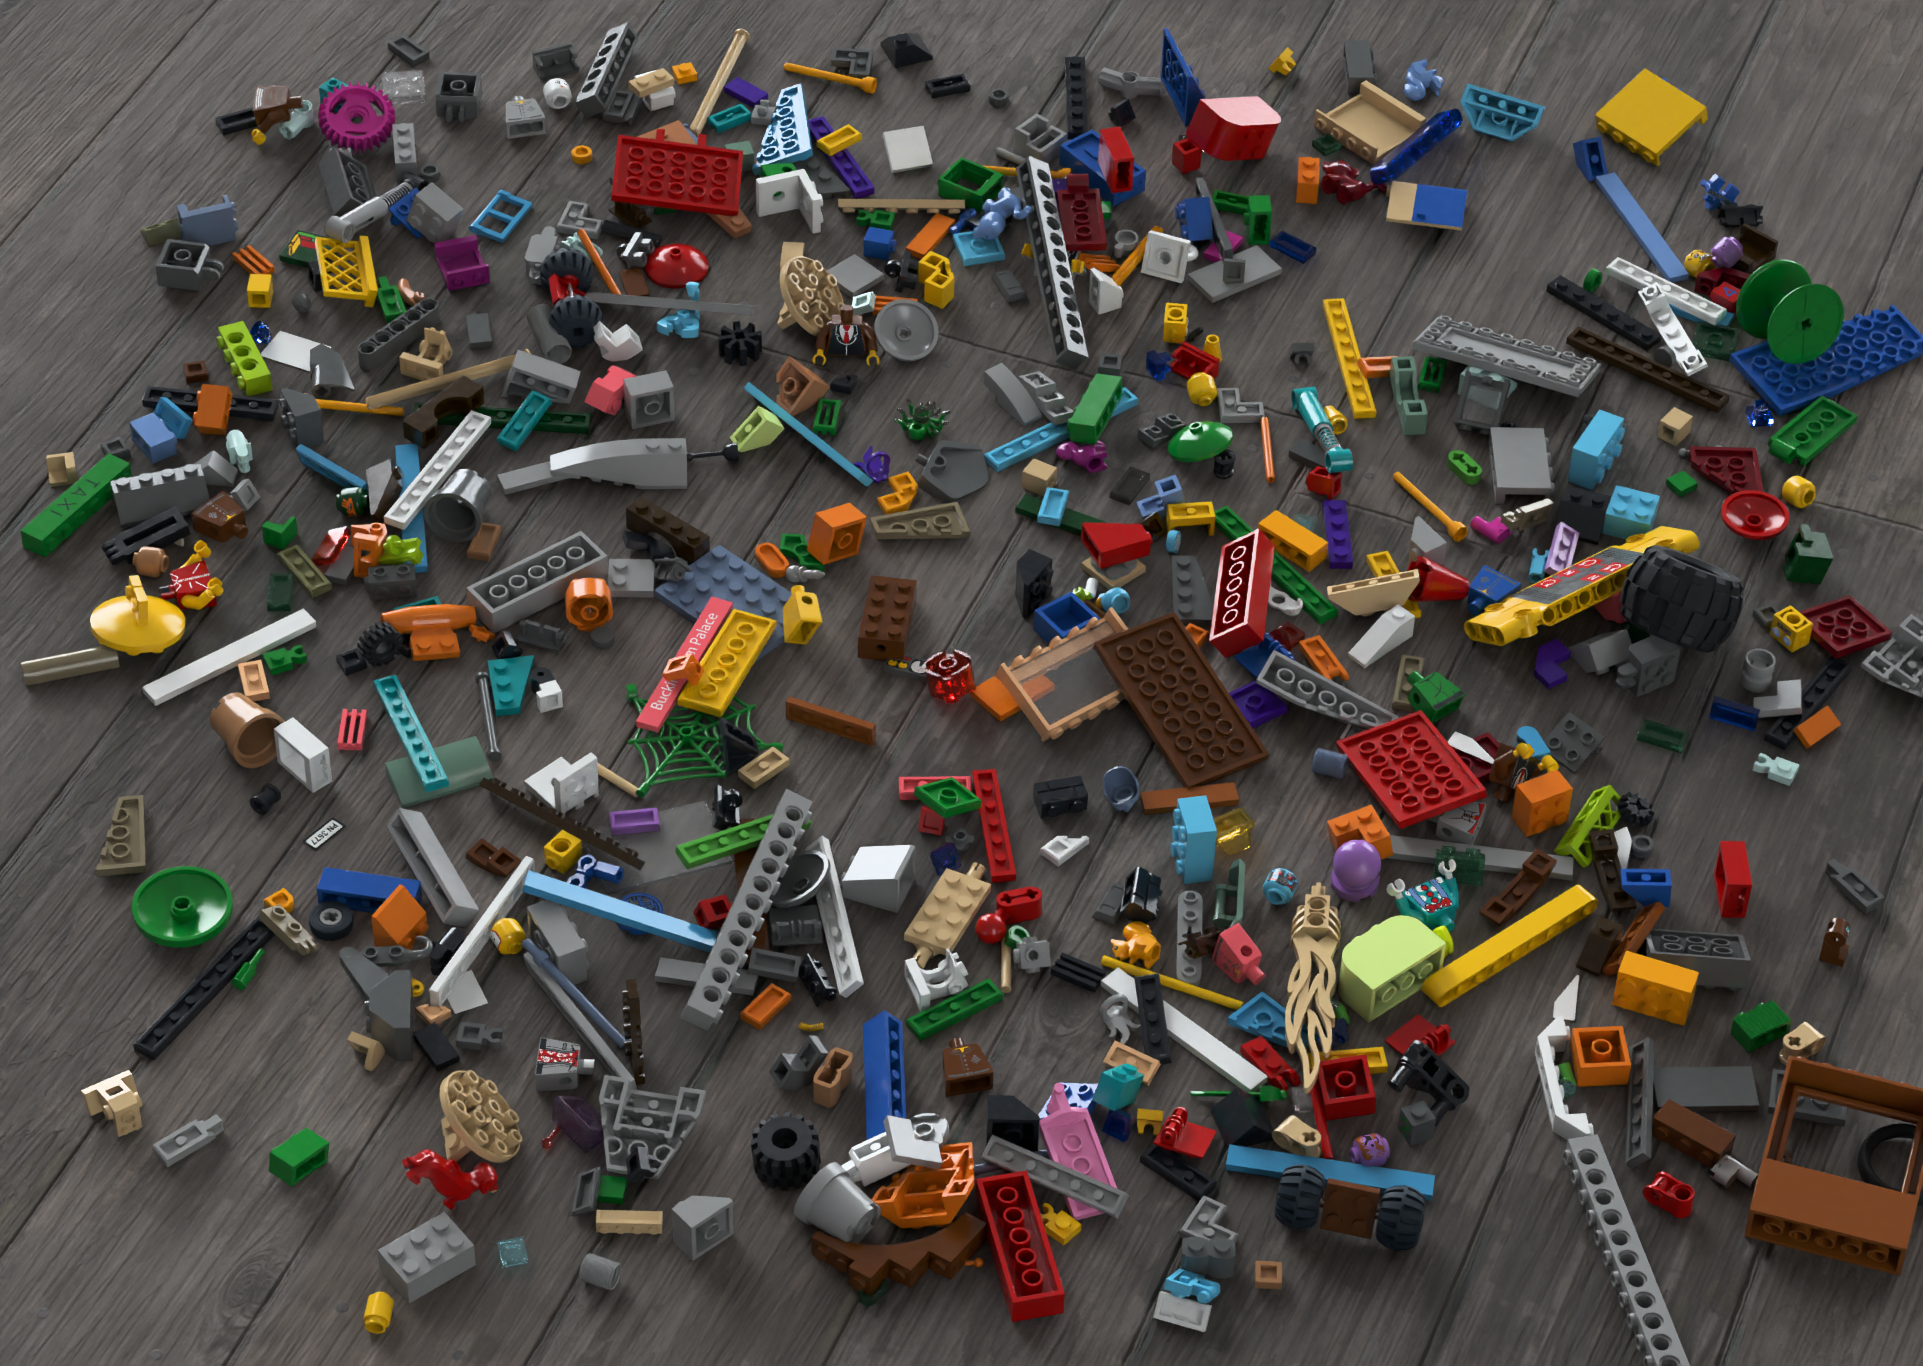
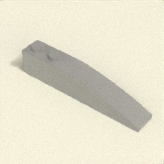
M686 438L617 440L570 449L550 455L551 474L577 479L584 476L589 477L595 482H601V480L614 481V485L623 486V483L633 484L637 489H687Z
M1273 650L1255 682L1296 705L1367 730L1399 717Z

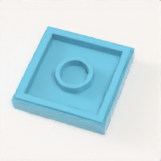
M973 231L953 234V243L964 266L1005 260V253L998 237L990 240L984 238L975 240L973 238Z

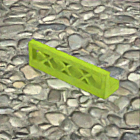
M1611 785L1593 791L1555 848L1554 852L1556 855L1567 856L1572 854L1583 868L1590 864L1592 854L1589 831L1613 829L1621 817L1618 807L1616 811H1611L1610 800L1612 799L1617 806L1621 798ZM1601 814L1605 815L1606 826H1601ZM1580 845H1585L1586 856L1578 849Z

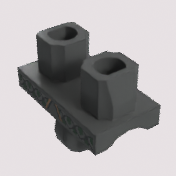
M635 232L628 244H620L616 253L620 261L627 263V269L644 267L647 263L645 253L652 254L655 248L652 239H643L641 232Z

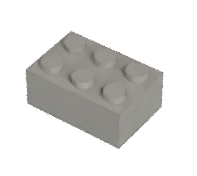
M549 900L528 906L529 939L540 950H544L551 957L550 961L573 985L587 981L589 962L586 958V953L589 951L588 945L584 938L580 939L578 936L577 927L573 921H569L565 907Z
M445 1212L378 1250L380 1271L408 1303L415 1301L476 1265L473 1243Z

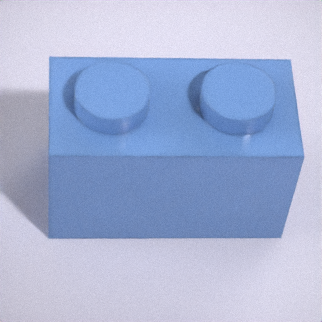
M154 412L129 422L132 440L152 464L177 454L176 444L178 441L175 434L167 429L165 422L162 419L159 420Z

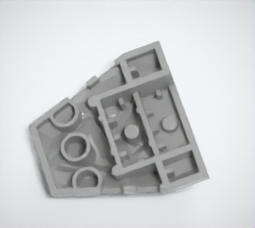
M1910 614L1899 625L1894 637L1878 653L1873 651L1862 662L1860 667L1882 682L1923 698V622Z
M605 1075L599 1101L607 1171L628 1175L626 1158L637 1146L647 1147L648 1155H653L656 1158L649 1166L656 1168L657 1173L650 1178L659 1179L701 1116L706 1091L680 1087L678 1096L634 1090L631 1089L629 1078Z

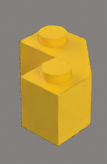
M930 251L919 261L918 282L925 285L924 301L943 309L954 298V275L950 269L949 259Z

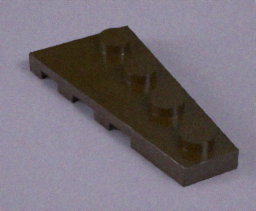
M636 978L626 979V990H622L623 1006L627 1007H622L624 1023L628 1022V1024H623L624 1038L628 1040L624 1041L625 1056L631 1057L635 1083L640 1085L645 1084V1075L643 1071L644 1058L642 1053L639 993Z

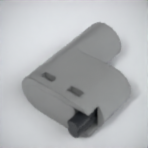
M1728 1154L1724 1155L1713 1168L1709 1167L1707 1172L1711 1175L1710 1178L1726 1188L1736 1179L1752 1188L1755 1186L1758 1178L1756 1172Z

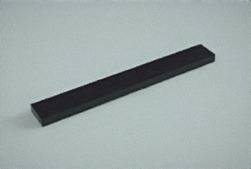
M257 916L133 1044L134 1050L155 1060L235 977L243 964L249 962L256 952L270 941L275 933Z

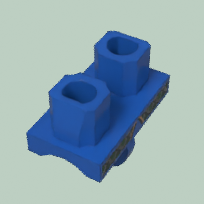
M1716 173L1709 181L1703 179L1700 182V185L1706 188V192L1710 194H1705L1703 197L1706 201L1705 207L1710 211L1716 208L1720 209L1723 206L1720 201L1726 205L1737 206L1738 204L1735 202V199L1740 190L1735 185L1729 183L1724 191H1722L1721 188L1726 181Z

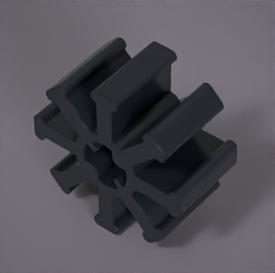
M734 321L733 330L725 325L721 328V335H718V353L720 357L725 355V363L731 365L733 360L740 358V366H747V357L753 359L754 362L759 360V352H762L761 331L755 332L754 324L748 323V326L743 330L741 329L740 321Z

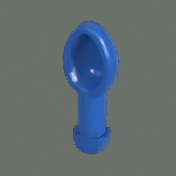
M970 208L959 215V221L949 229V233L952 236L953 234L960 233L966 226L965 219L976 216L975 209Z

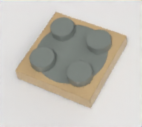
M1092 556L1081 562V569L1097 579L1108 590L1122 587L1146 572V566L1137 559L1099 569Z

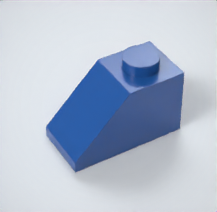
M1601 137L1573 143L1576 164L1587 181H1594L1596 176L1608 174Z
M1670 869L1620 870L1622 889L1642 906L1661 902L1665 908L1670 907L1672 888Z

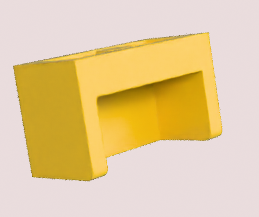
M1212 501L1167 504V533L1174 530V527L1207 525L1209 536H1214L1215 513Z

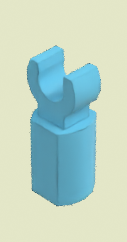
M1533 549L1528 577L1530 583L1535 584L1544 579V569L1549 550L1545 551V555H1538L1537 549Z

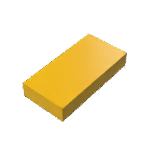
M848 124L817 140V147L829 156H832L861 141L862 134Z

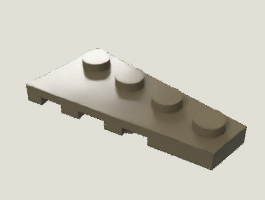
M958 502L870 518V525L876 539L970 538V530Z
M143 795L118 798L112 817V825L106 836L107 841L105 847L102 848L101 860L96 867L97 877L146 872L145 807Z

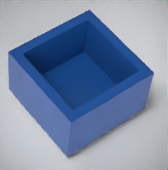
M1069 592L1034 611V631L1050 644L1054 637L1059 636L1062 640L1068 636L1072 628L1077 626L1081 630L1086 627L1091 618L1096 617L1098 620L1100 618L1074 593Z

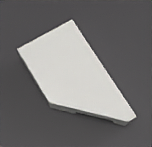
M1057 836L1041 848V855L1059 867L1088 845L1089 837L1067 838V836Z

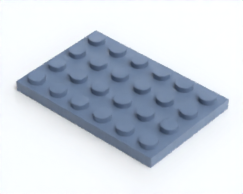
M721 545L716 546L688 567L693 569V572H685L682 580L666 581L654 590V597L694 624L711 596L733 602V609L776 620L777 627L755 662L784 642L783 606L791 597V592Z

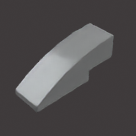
M1003 363L984 371V385L997 395V403L1018 422L1026 426L1042 418L1041 412L1027 390Z

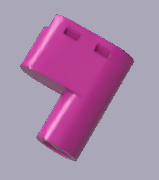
M1476 516L1470 524L1472 529L1496 544L1501 543L1513 533L1506 525L1500 522L1501 517H1497L1488 523L1479 516Z

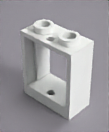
M294 718L274 728L277 761L312 793L332 782L329 748Z

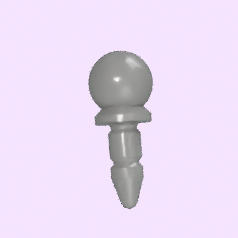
M792 565L787 568L785 576L788 581L796 583L799 581L806 582L807 579L822 578L825 576V573L819 570H808L805 566Z

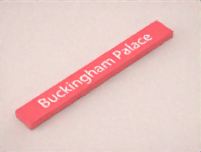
M711 596L675 657L692 653L700 663L731 613L733 602ZM662 677L637 718L636 727L658 733L688 683L687 678L666 681Z

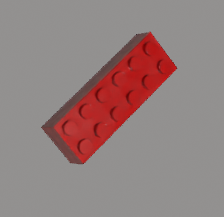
M1260 529L1223 545L1221 549L1209 641L1225 658L1238 654L1251 646H1256L1264 640L1275 546Z
M1027 1170L976 1179L975 1200L981 1220L987 1223V1240L1011 1322L1064 1313V1289Z

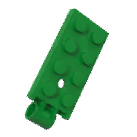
M1821 395L1769 439L1767 444L1770 447L1769 454L1786 464H1790L1795 458L1801 461L1800 465L1805 466L1857 422L1858 415Z

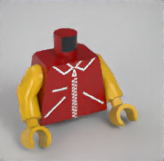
M202 540L198 541L194 546V551L197 553L192 554L188 561L179 569L170 572L171 585L159 587L161 599L175 598L178 608L181 610H201L203 607L217 606L216 596H220L223 593V588L221 587L223 583L217 577L211 579L205 560H201L202 557L208 558L211 555L210 548Z

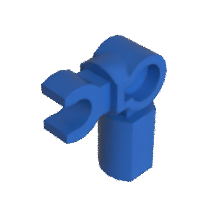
M584 855L578 860V868L575 871V875L571 876L567 883L579 884V887L587 889V881L589 882L591 878L596 877L619 884L624 877V869L602 861L596 862L594 856Z

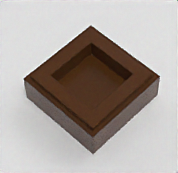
M205 361L182 364L187 384L209 380Z

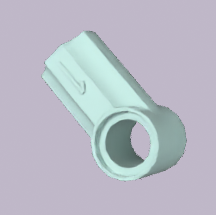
M303 100V108L294 109L291 113V119L279 126V132L284 138L291 140L303 128H308L314 124L311 102Z

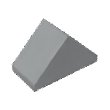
M214 450L195 463L201 465L206 485L233 487L238 469Z

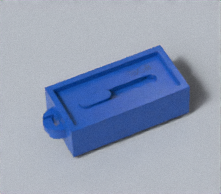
M1090 130L1060 145L1059 165L1063 168H1072V174H1088L1089 188L1099 189L1100 197L1105 201L1111 202V206L1114 207L1145 191L1146 170L1134 162L1132 190L1118 193L1111 192L1098 164L1099 134L1094 130Z

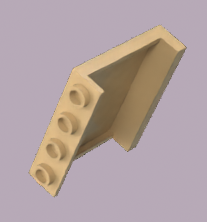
M1367 80L1361 83L1360 94L1327 114L1317 109L1314 121L1315 128L1373 165L1423 136L1426 125V118Z

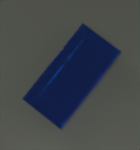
M1281 231L1271 239L1269 247L1303 264L1316 254L1317 249L1284 231Z
M1715 696L1709 718L1755 731L1760 709Z

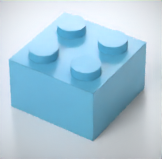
M1616 485L1605 514L1602 534L1627 539L1632 535L1645 534L1651 531L1657 516L1660 496Z

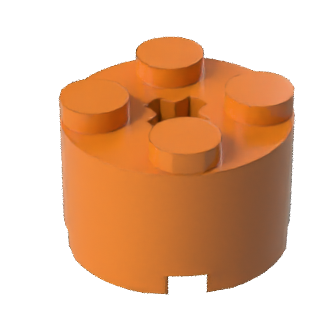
M601 578L574 579L570 582L565 593L568 621L573 623L577 629L587 632L603 627L607 621L609 623L613 616L611 591L606 581Z

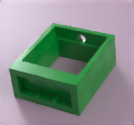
M960 157L938 178V195L948 200H965V207L974 208L975 211L981 213L986 200H994L1003 189L1004 174ZM963 178L981 187L975 192L957 183Z

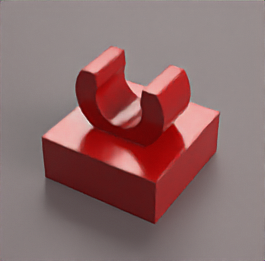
M922 806L918 831L941 836L944 831L945 818L941 817L930 807Z

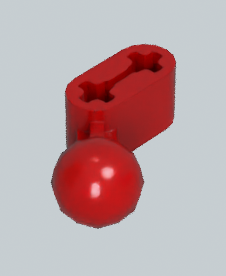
M1031 886L1004 891L998 894L994 914L987 913L981 916L976 923L975 931L979 940L985 944H995L1004 938L1007 930L1006 924L1039 918L1042 914L1041 890Z

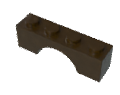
M462 376L403 420L404 438L425 449L439 438L438 421L441 418L454 413L469 414L471 410L475 411L484 404L483 386Z
M642 496L626 507V528L633 532L647 535L650 532L660 534L672 545L677 557L685 560L688 565H691L710 551V537Z

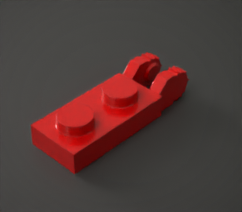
M1262 1035L1241 1045V1054L1253 1066L1268 1076L1267 1082L1269 1085L1272 1084L1273 1087L1279 1088L1280 1091L1285 1090L1287 1092L1288 1085L1283 1080L1285 1078L1293 1087L1300 1086L1301 1080L1298 1074H1296L1294 1069H1291Z

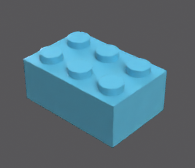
M1603 410L1597 412L1572 449L1568 475L1569 482L1593 490L1597 483L1602 482L1605 471L1610 470L1614 458H1618L1622 451L1620 441L1625 433V428H1623L1624 418Z
M1207 796L1177 799V809H1173L1175 826H1172V837L1174 842L1170 844L1171 855L1177 859L1175 863L1177 875L1182 876L1184 884L1212 881L1217 829Z

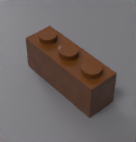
M1671 1099L1667 1100L1653 1117L1652 1121L1653 1136L1706 1166L1713 1168L1724 1155L1732 1153L1736 1135Z

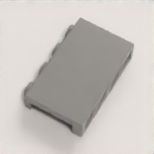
M1491 427L1488 446L1495 504H1504L1505 494L1543 495L1544 499H1550V496H1554V482H1550L1553 476L1552 467H1549L1551 454L1547 452L1549 438L1545 437L1544 428Z

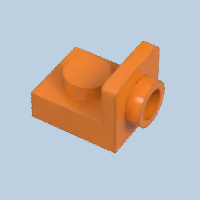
M690 653L669 659L662 676L666 681L679 680L686 677L691 685L694 686L698 684L704 669L694 655Z

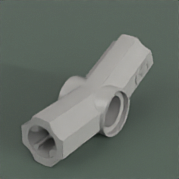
M1104 67L1098 78V84L1118 90L1122 97L1132 99L1138 95L1160 96L1161 78L1140 77L1132 71L1120 73Z

